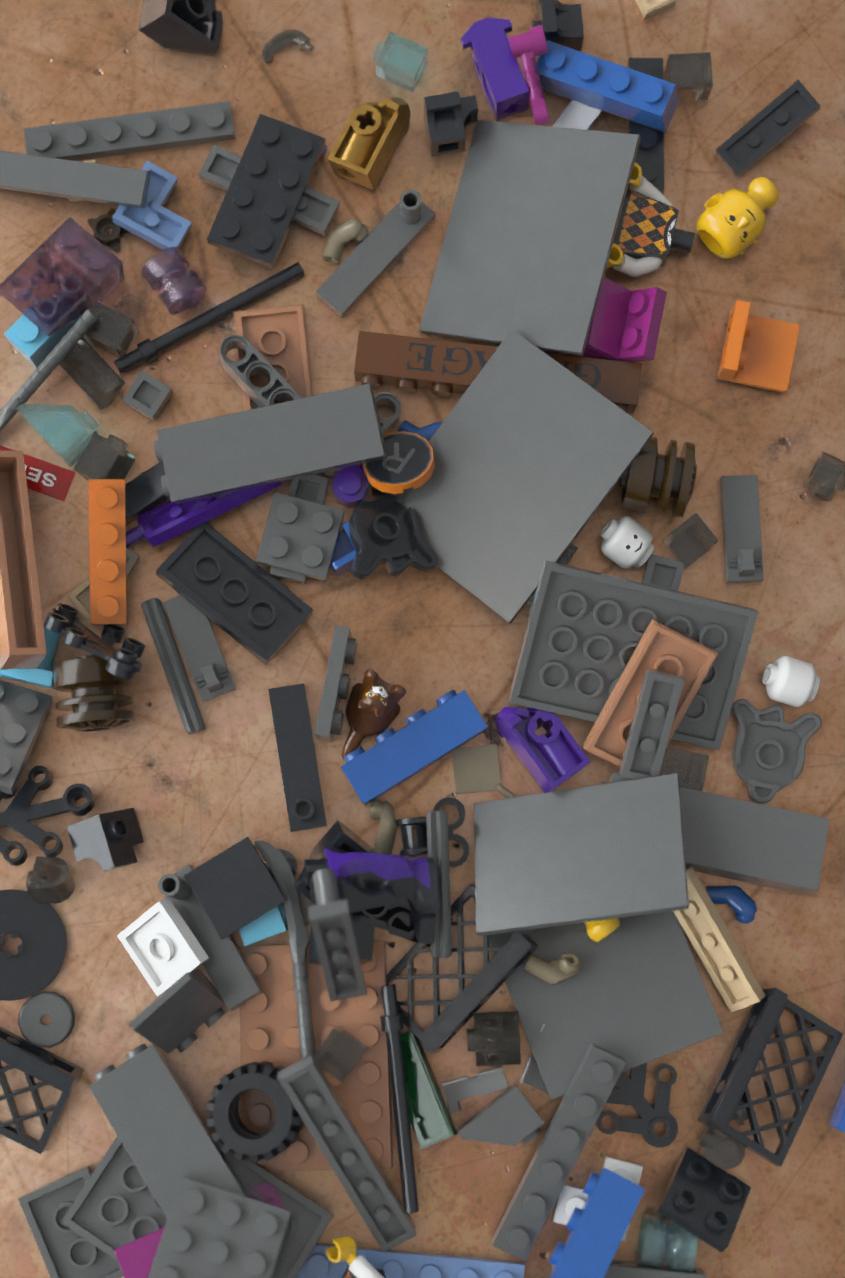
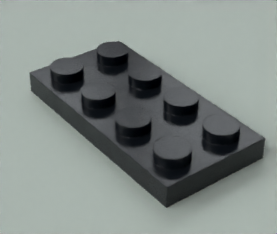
M260 114L207 237L208 244L273 269L325 147V138Z
M207 522L198 525L156 570V575L265 665L269 663L313 612L311 607Z

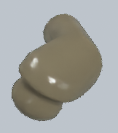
M350 219L335 227L330 233L322 258L332 263H338L345 243L352 239L355 242H362L368 235V227L361 224V220Z
M373 800L369 817L374 820H380L374 851L380 854H391L397 831L393 805L386 800L385 803Z
M531 953L523 970L549 984L555 985L573 978L579 971L580 960L573 953H565L563 956L547 962Z

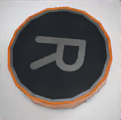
M405 431L388 433L383 436L388 458L363 463L364 473L371 486L381 492L391 494L404 493L403 489L413 487V490L421 487L431 478L435 468L433 448L429 442L416 433Z

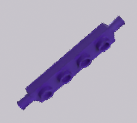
M281 481L179 504L169 500L138 515V526L126 531V548L143 539L155 547L282 485Z

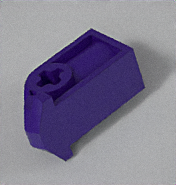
M487 17L473 23L461 37V45L463 50L469 47L470 50H474L472 59L495 119L499 121L529 109V89L517 59L512 56L510 43L506 33L512 32L510 20Z
M504 707L495 719L497 733L501 738L504 737L544 793L551 792L591 762L561 720L552 712L534 708ZM543 727L546 733L538 736L535 730Z

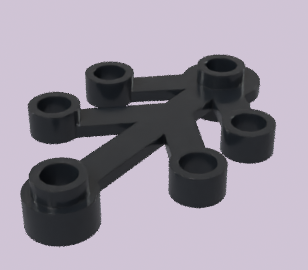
M58 603L57 607L52 608L51 613L47 614L44 622L45 628L65 635L63 642L67 645L106 659L105 669L108 672L124 679H133L135 673L140 672L142 664L137 661V658H141L145 644L136 639L126 637L121 648H113L116 643H121L125 629L115 624H105L101 633L102 637L100 638L79 622L77 617L78 610L72 606Z
M35 766L29 771L28 780L4 812L0 813V829L8 827L38 845L45 856L56 857L63 850L62 840L57 834L53 832L46 833L30 823V821L71 812L76 816L86 815L94 808L95 797L88 786L78 783L68 787L63 798L28 806L39 790L47 789L52 783V776L48 769L44 766ZM46 774L42 782H34L37 775ZM17 785L12 795L0 791V802L2 799H9L14 796L17 791ZM78 799H87V802L83 806H75L76 801ZM0 836V853L4 859L12 866L23 864L27 859V850L20 842H9ZM56 840V846L53 849H45L48 841ZM20 849L18 857L9 858L12 850Z
M647 1063L632 1068L630 1078L625 1072H622L615 1084L618 1089L613 1088L606 1102L630 1105L641 1118L617 1117L615 1113L605 1110L601 1112L596 1121V1126L604 1134H612L616 1131L642 1134L648 1144L653 1147L662 1148L670 1145L678 1133L676 1119L669 1113L671 1086L676 1082L677 1073L668 1064H660L654 1069L653 1078L657 1083L654 1108H652L644 1097ZM664 1068H668L671 1072V1079L663 1083L659 1079V1072ZM606 1115H610L614 1119V1125L610 1129H604L601 1126V1120ZM657 1122H664L666 1125V1131L661 1136H657L653 1132V1127Z

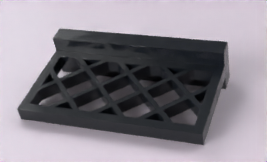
M470 884L451 905V918L457 913V922H451V926H457L458 948H452V952H458V974H439V958L433 957L432 975H414V958L419 953L431 952V948H424L427 944L417 942L387 974V985L391 984L395 979H408V1001H397L398 1013L402 1014L403 1023L422 1041L421 1045L431 1055L439 1053L539 946L522 931L510 932L513 937L503 947H490L489 935H483V947L464 948V925H476V921H463V905L472 896L475 897L474 884ZM484 951V968L478 974H465L464 952ZM490 951H499L490 960ZM407 967L408 975H399ZM459 978V995L453 1001H440L439 979ZM465 978H474L465 987ZM414 979H433V1001H414ZM415 1005H434V1022L425 1031L415 1022ZM440 1005H449L440 1014ZM401 1006H408V1013Z
M778 988L763 989L766 996L760 1002L753 1004L697 1121L709 1128L717 1129L773 1165L781 1167L843 1034L788 1000V995ZM785 1009L794 1015L798 1030L783 1035L779 1019ZM805 1022L811 1025V1027L806 1028ZM815 1030L829 1037L823 1051L813 1053L808 1032ZM800 1035L805 1056L790 1060L785 1039ZM777 1042L783 1063L767 1067L763 1052L767 1044ZM807 1061L811 1077L807 1084L798 1086L792 1065ZM784 1068L790 1089L775 1093L769 1072ZM761 1075L767 1096L751 1100L748 1090L751 1077ZM792 1094L796 1109L792 1117L782 1119L776 1098ZM741 1098H743L744 1103L739 1104ZM769 1101L774 1122L759 1126L753 1105ZM745 1108L751 1129L739 1132L729 1126V1123L735 1111ZM776 1127L780 1143L775 1153H772L765 1148L761 1132ZM753 1134L754 1141L747 1136Z
M1 1027L0 1084L4 1094L0 1095V1101L6 1099L12 1119L0 1121V1134L41 1154L84 1069L41 1047L29 1043L27 1040ZM1 1061H3V1062H5V1063H7V1064H9V1065L2 1066ZM16 1068L24 1072L28 1086L11 1091L5 1071ZM34 1078L40 1080V1082L35 1083ZM50 1085L62 1091L57 1104L44 1108L37 1088ZM30 1091L37 1110L20 1116L13 1096ZM53 1111L48 1121L46 1113ZM39 1116L44 1129L40 1140L26 1134L22 1121ZM15 1124L16 1129L9 1125Z

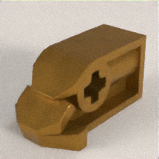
M387 97L379 102L365 103L354 109L327 159L335 175L375 190L403 133L407 134L410 127L411 111L409 105L402 98Z

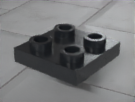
M687 1147L681 1153L657 1212L722 1253L729 1246L751 1187Z

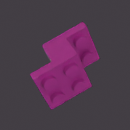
M604 277L584 355L581 356L624 362L654 360L667 292L658 287L631 291ZM542 350L543 352H547V353H556V354H562V353H563V352Z

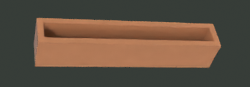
M0 450L1 670L36 669L47 655L24 455L23 451Z

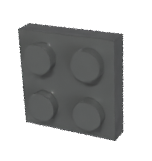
M275 492L256 562L326 581L345 511Z

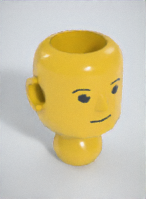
M758 177L750 182L747 192L730 189L723 194L717 193L705 202L704 207L706 210L701 213L696 222V231L701 241L711 252L720 258L731 259L739 254H744L743 251L748 246L757 243L756 238L765 228L766 217L763 210L773 207L778 201L779 192L776 186L767 178Z

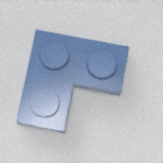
M146 161L141 170L148 171L151 177L145 209L119 205L113 215V223L175 256L190 231L192 222L163 207L175 188L178 177Z

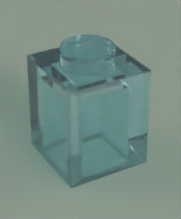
M390 32L385 43L380 41L373 54L372 61L376 64V76L414 92L428 64V48Z

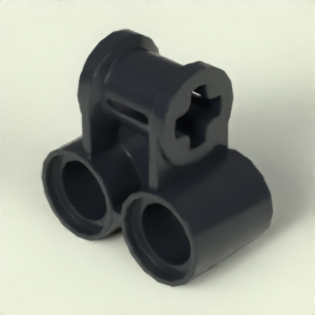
M446 797L438 801L433 810H440L442 806L450 804L459 811L458 821L448 825L449 841H457L463 847L462 857L457 861H449V867L455 868L461 866L469 856L470 848L468 842L464 837L453 834V831L462 825L466 811L464 805L459 800ZM414 817L396 820L397 826L401 827L403 849L400 851V856L428 854L427 818ZM413 828L416 829L417 845L413 843Z

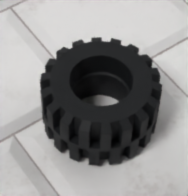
M265 1061L262 1063H248L224 1075L220 1079L221 1082L214 1086L211 1092L213 1098L207 1103V1110L211 1111V1117L207 1118L208 1127L213 1126L215 1133L211 1136L215 1142L218 1140L222 1142L221 1150L226 1154L233 1152L235 1154L234 1158L243 1161L245 1158L250 1159V1162H259L262 1159L267 1161L285 1151L299 1137L298 1134L304 1128L305 1123L278 1081L277 1072L285 1069L284 1067L272 1066L271 1062ZM250 1089H259L266 1092L273 1099L277 1108V1120L270 1131L256 1133L249 1130L242 1123L238 1113V1104L244 1092Z

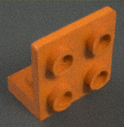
M736 300L729 316L717 379L785 393L789 385L799 325L749 314L751 303Z

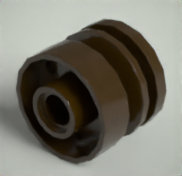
M652 436L619 480V488H622L621 508L645 512L650 498L657 497L658 513L664 515L670 499L673 500L672 515L682 518L686 506L692 497L696 479L695 444L685 442L680 457H676L677 441L671 439L663 455L658 454L657 437Z
M96 655L78 656L72 660L55 663L52 665L54 689L71 693L72 698L55 703L56 709L59 711H73L72 714L57 717V727L60 729H73L79 732L110 730L117 726L134 722V712L132 710H117V707L132 704L133 697L116 694L115 690L131 684V679H124L108 672L105 669L107 660Z

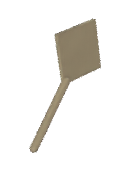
M497 744L463 747L452 751L456 794L497 790L506 798L516 797L501 784Z

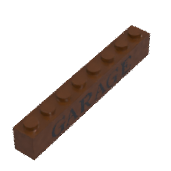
M359 331L354 377L355 381L361 382V385L369 383L373 388H381L383 384L396 386L397 390L409 393L416 392L418 388L431 390L433 395L443 397L452 396V393L464 394L498 347ZM544 352L626 413L634 414L638 405L641 363Z

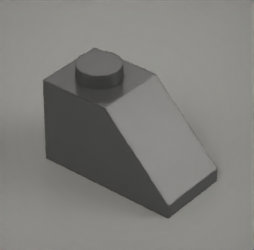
M514 1083L459 1126L457 1133L462 1139L510 1146H515L522 1142L524 1145H527L541 1134L542 1131L539 1127L544 1121Z

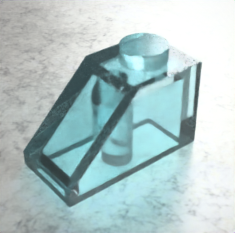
M21 404L16 408L22 417L70 467L101 440V437L95 430L99 424L86 410L79 413L72 405Z

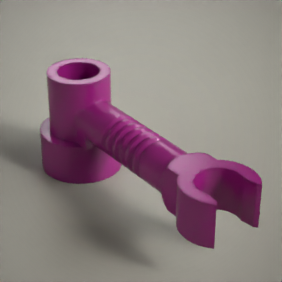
M542 25L528 28L529 32L508 37L513 58H521L536 125L550 121L535 56L548 53Z

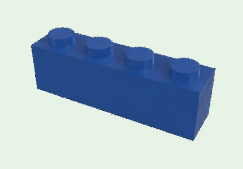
M548 40L546 41L548 53L540 55L536 67L542 90L666 133L680 101L676 84Z
M455 690L446 693L436 700L439 706L428 713L424 709L417 711L405 720L408 724L406 727L398 732L390 728L375 738L377 745L367 751L360 747L344 757L346 764L341 766V769L364 806L487 730L488 726L465 690L459 694Z
M605 1167L600 1169L599 1174L592 1172L583 1189V1193L588 1195L582 1209L574 1208L566 1224V1228L570 1229L571 1232L565 1244L557 1243L550 1257L549 1263L554 1265L549 1278H604L645 1189Z

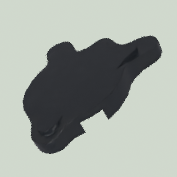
M371 484L366 488L363 500L354 509L349 520L350 538L356 549V556L351 565L352 575L361 580L366 579L379 563L384 564L388 573L394 577L399 576L408 567H414L423 572L433 570L437 565V557L422 541L420 525L413 509L409 507L407 510L402 504L395 501L397 496L381 492L371 486Z

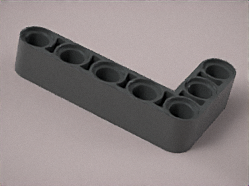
M230 335L222 341L220 346L221 366L259 408L276 404L280 400L291 401L302 398L245 337ZM232 349H240L246 356L242 360L235 362L228 359L226 354ZM262 374L268 377L270 382L265 387L259 388L255 387L250 380L253 376ZM388 392L379 393L375 396L377 407L385 405L394 412L393 417L389 419L379 417L383 436L388 434L397 425L402 410L398 397ZM344 468L321 472V474L325 477L334 478Z

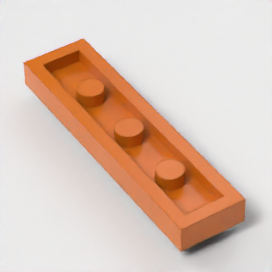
M88 479L90 624H127L125 479Z

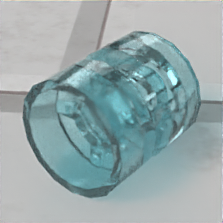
M644 1214L638 1238V1264L660 1267L663 1262H667L670 1269L692 1272L697 1255L698 1238L674 1222L669 1224L665 1217Z

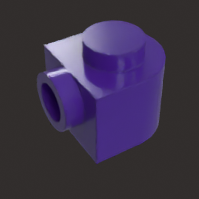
M363 464L359 467L357 465L345 467L334 477V496L338 503L344 507L356 508L363 500L366 488L370 485L364 473Z

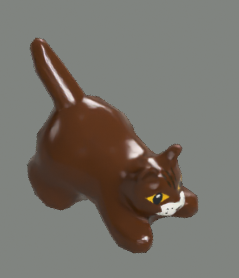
M367 669L365 671L362 684L357 683L352 687L346 705L345 714L350 726V732L341 753L343 759L349 753L356 750L366 736L383 733L395 720L401 709L397 702L406 694V689L403 686L385 682L374 670Z

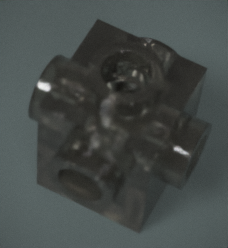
M518 1011L473 1013L474 1029H467L468 1051H475L476 1066L521 1064Z

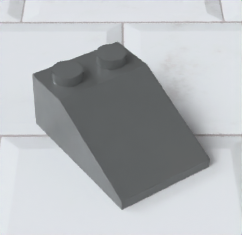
M199 968L186 972L128 1025L169 1054L176 1048L182 1053L198 1039L194 1032L205 1023L210 1028L225 1014L222 1009L225 1004L216 987Z

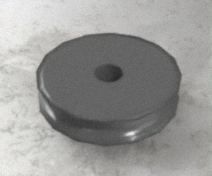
M41 992L31 996L23 1004L19 1012L18 1025L22 1036L29 1043L37 1047L49 1048L62 1043L70 1035L74 1027L75 1014L72 1005L64 996L55 992ZM45 1014L51 1018V1022L48 1025L42 1021V1017Z

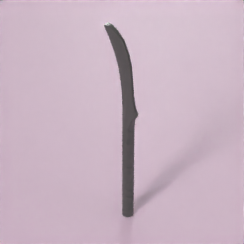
M87 309L82 314V317L76 321L75 325L70 328L60 342L40 363L39 367L34 370L17 390L15 395L0 409V431L18 413L38 387L42 385L45 379L48 378L52 371L55 370L59 363L79 342L81 337L97 321L98 317L91 310Z
M254 841V846L264 858L274 875L278 887L287 900L283 905L287 919L293 964L301 1060L312 1055L316 1061L306 963L307 946L311 937L303 921L298 891L295 889L296 882L289 863L278 849L267 842Z

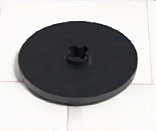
M9 889L0 891V946L5 943L3 937L9 934L13 939L19 937L22 943L17 946L18 953L11 956L9 951L2 953L0 950V1000L3 1001L21 1000L43 990L60 971L66 954V933L58 913L43 898L23 890Z

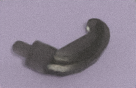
M296 29L285 30L267 42L262 51V58L266 63H271L273 61L272 54L292 44L297 45L302 50L306 48L310 52L314 51V46L310 43V38L303 32Z

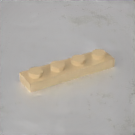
M693 867L687 868L689 909L673 911L729 1011L732 1013L760 1002L766 995Z

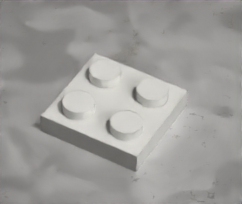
M169 897L156 903L117 935L157 997L163 994L186 972L195 970L209 959Z

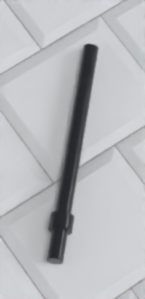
M297 262L150 341L148 338L138 343L137 349L113 362L119 373L143 361L148 363L158 358V353L305 275L300 263Z
M396 984L381 986L384 1013L383 1016H380L381 1030L386 1032L404 1213L419 1212L400 1032V1030L404 1029L403 1016L398 1013Z

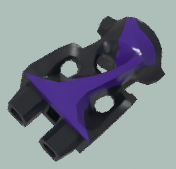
M329 845L324 847L323 859H305L304 881L306 886H310V898L313 904H316L313 874L321 869H331L336 874L340 901L347 900L350 914L370 908L398 904L397 896H405L410 907L409 926L411 930L415 931L418 942L433 944L436 914L440 912L437 870L433 857L407 859L405 856L390 854L347 853Z

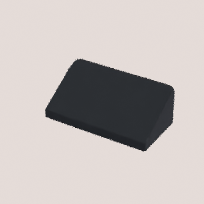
M163 461L125 484L126 526L137 520L138 515L170 499V497L165 496L161 483V476L166 475Z

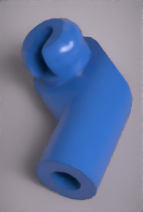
M706 886V892L713 904H728L735 911L738 922L747 924L755 919V913L757 912L756 903L740 887Z

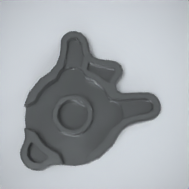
M739 699L732 704L731 713L737 724V736L732 748L733 766L737 775L748 787L751 799L757 803H766L772 800L776 792L798 778L805 762L807 741L820 729L822 721L817 714L807 713L794 722L787 723L784 720V709L780 705H773L764 710H758L748 700Z

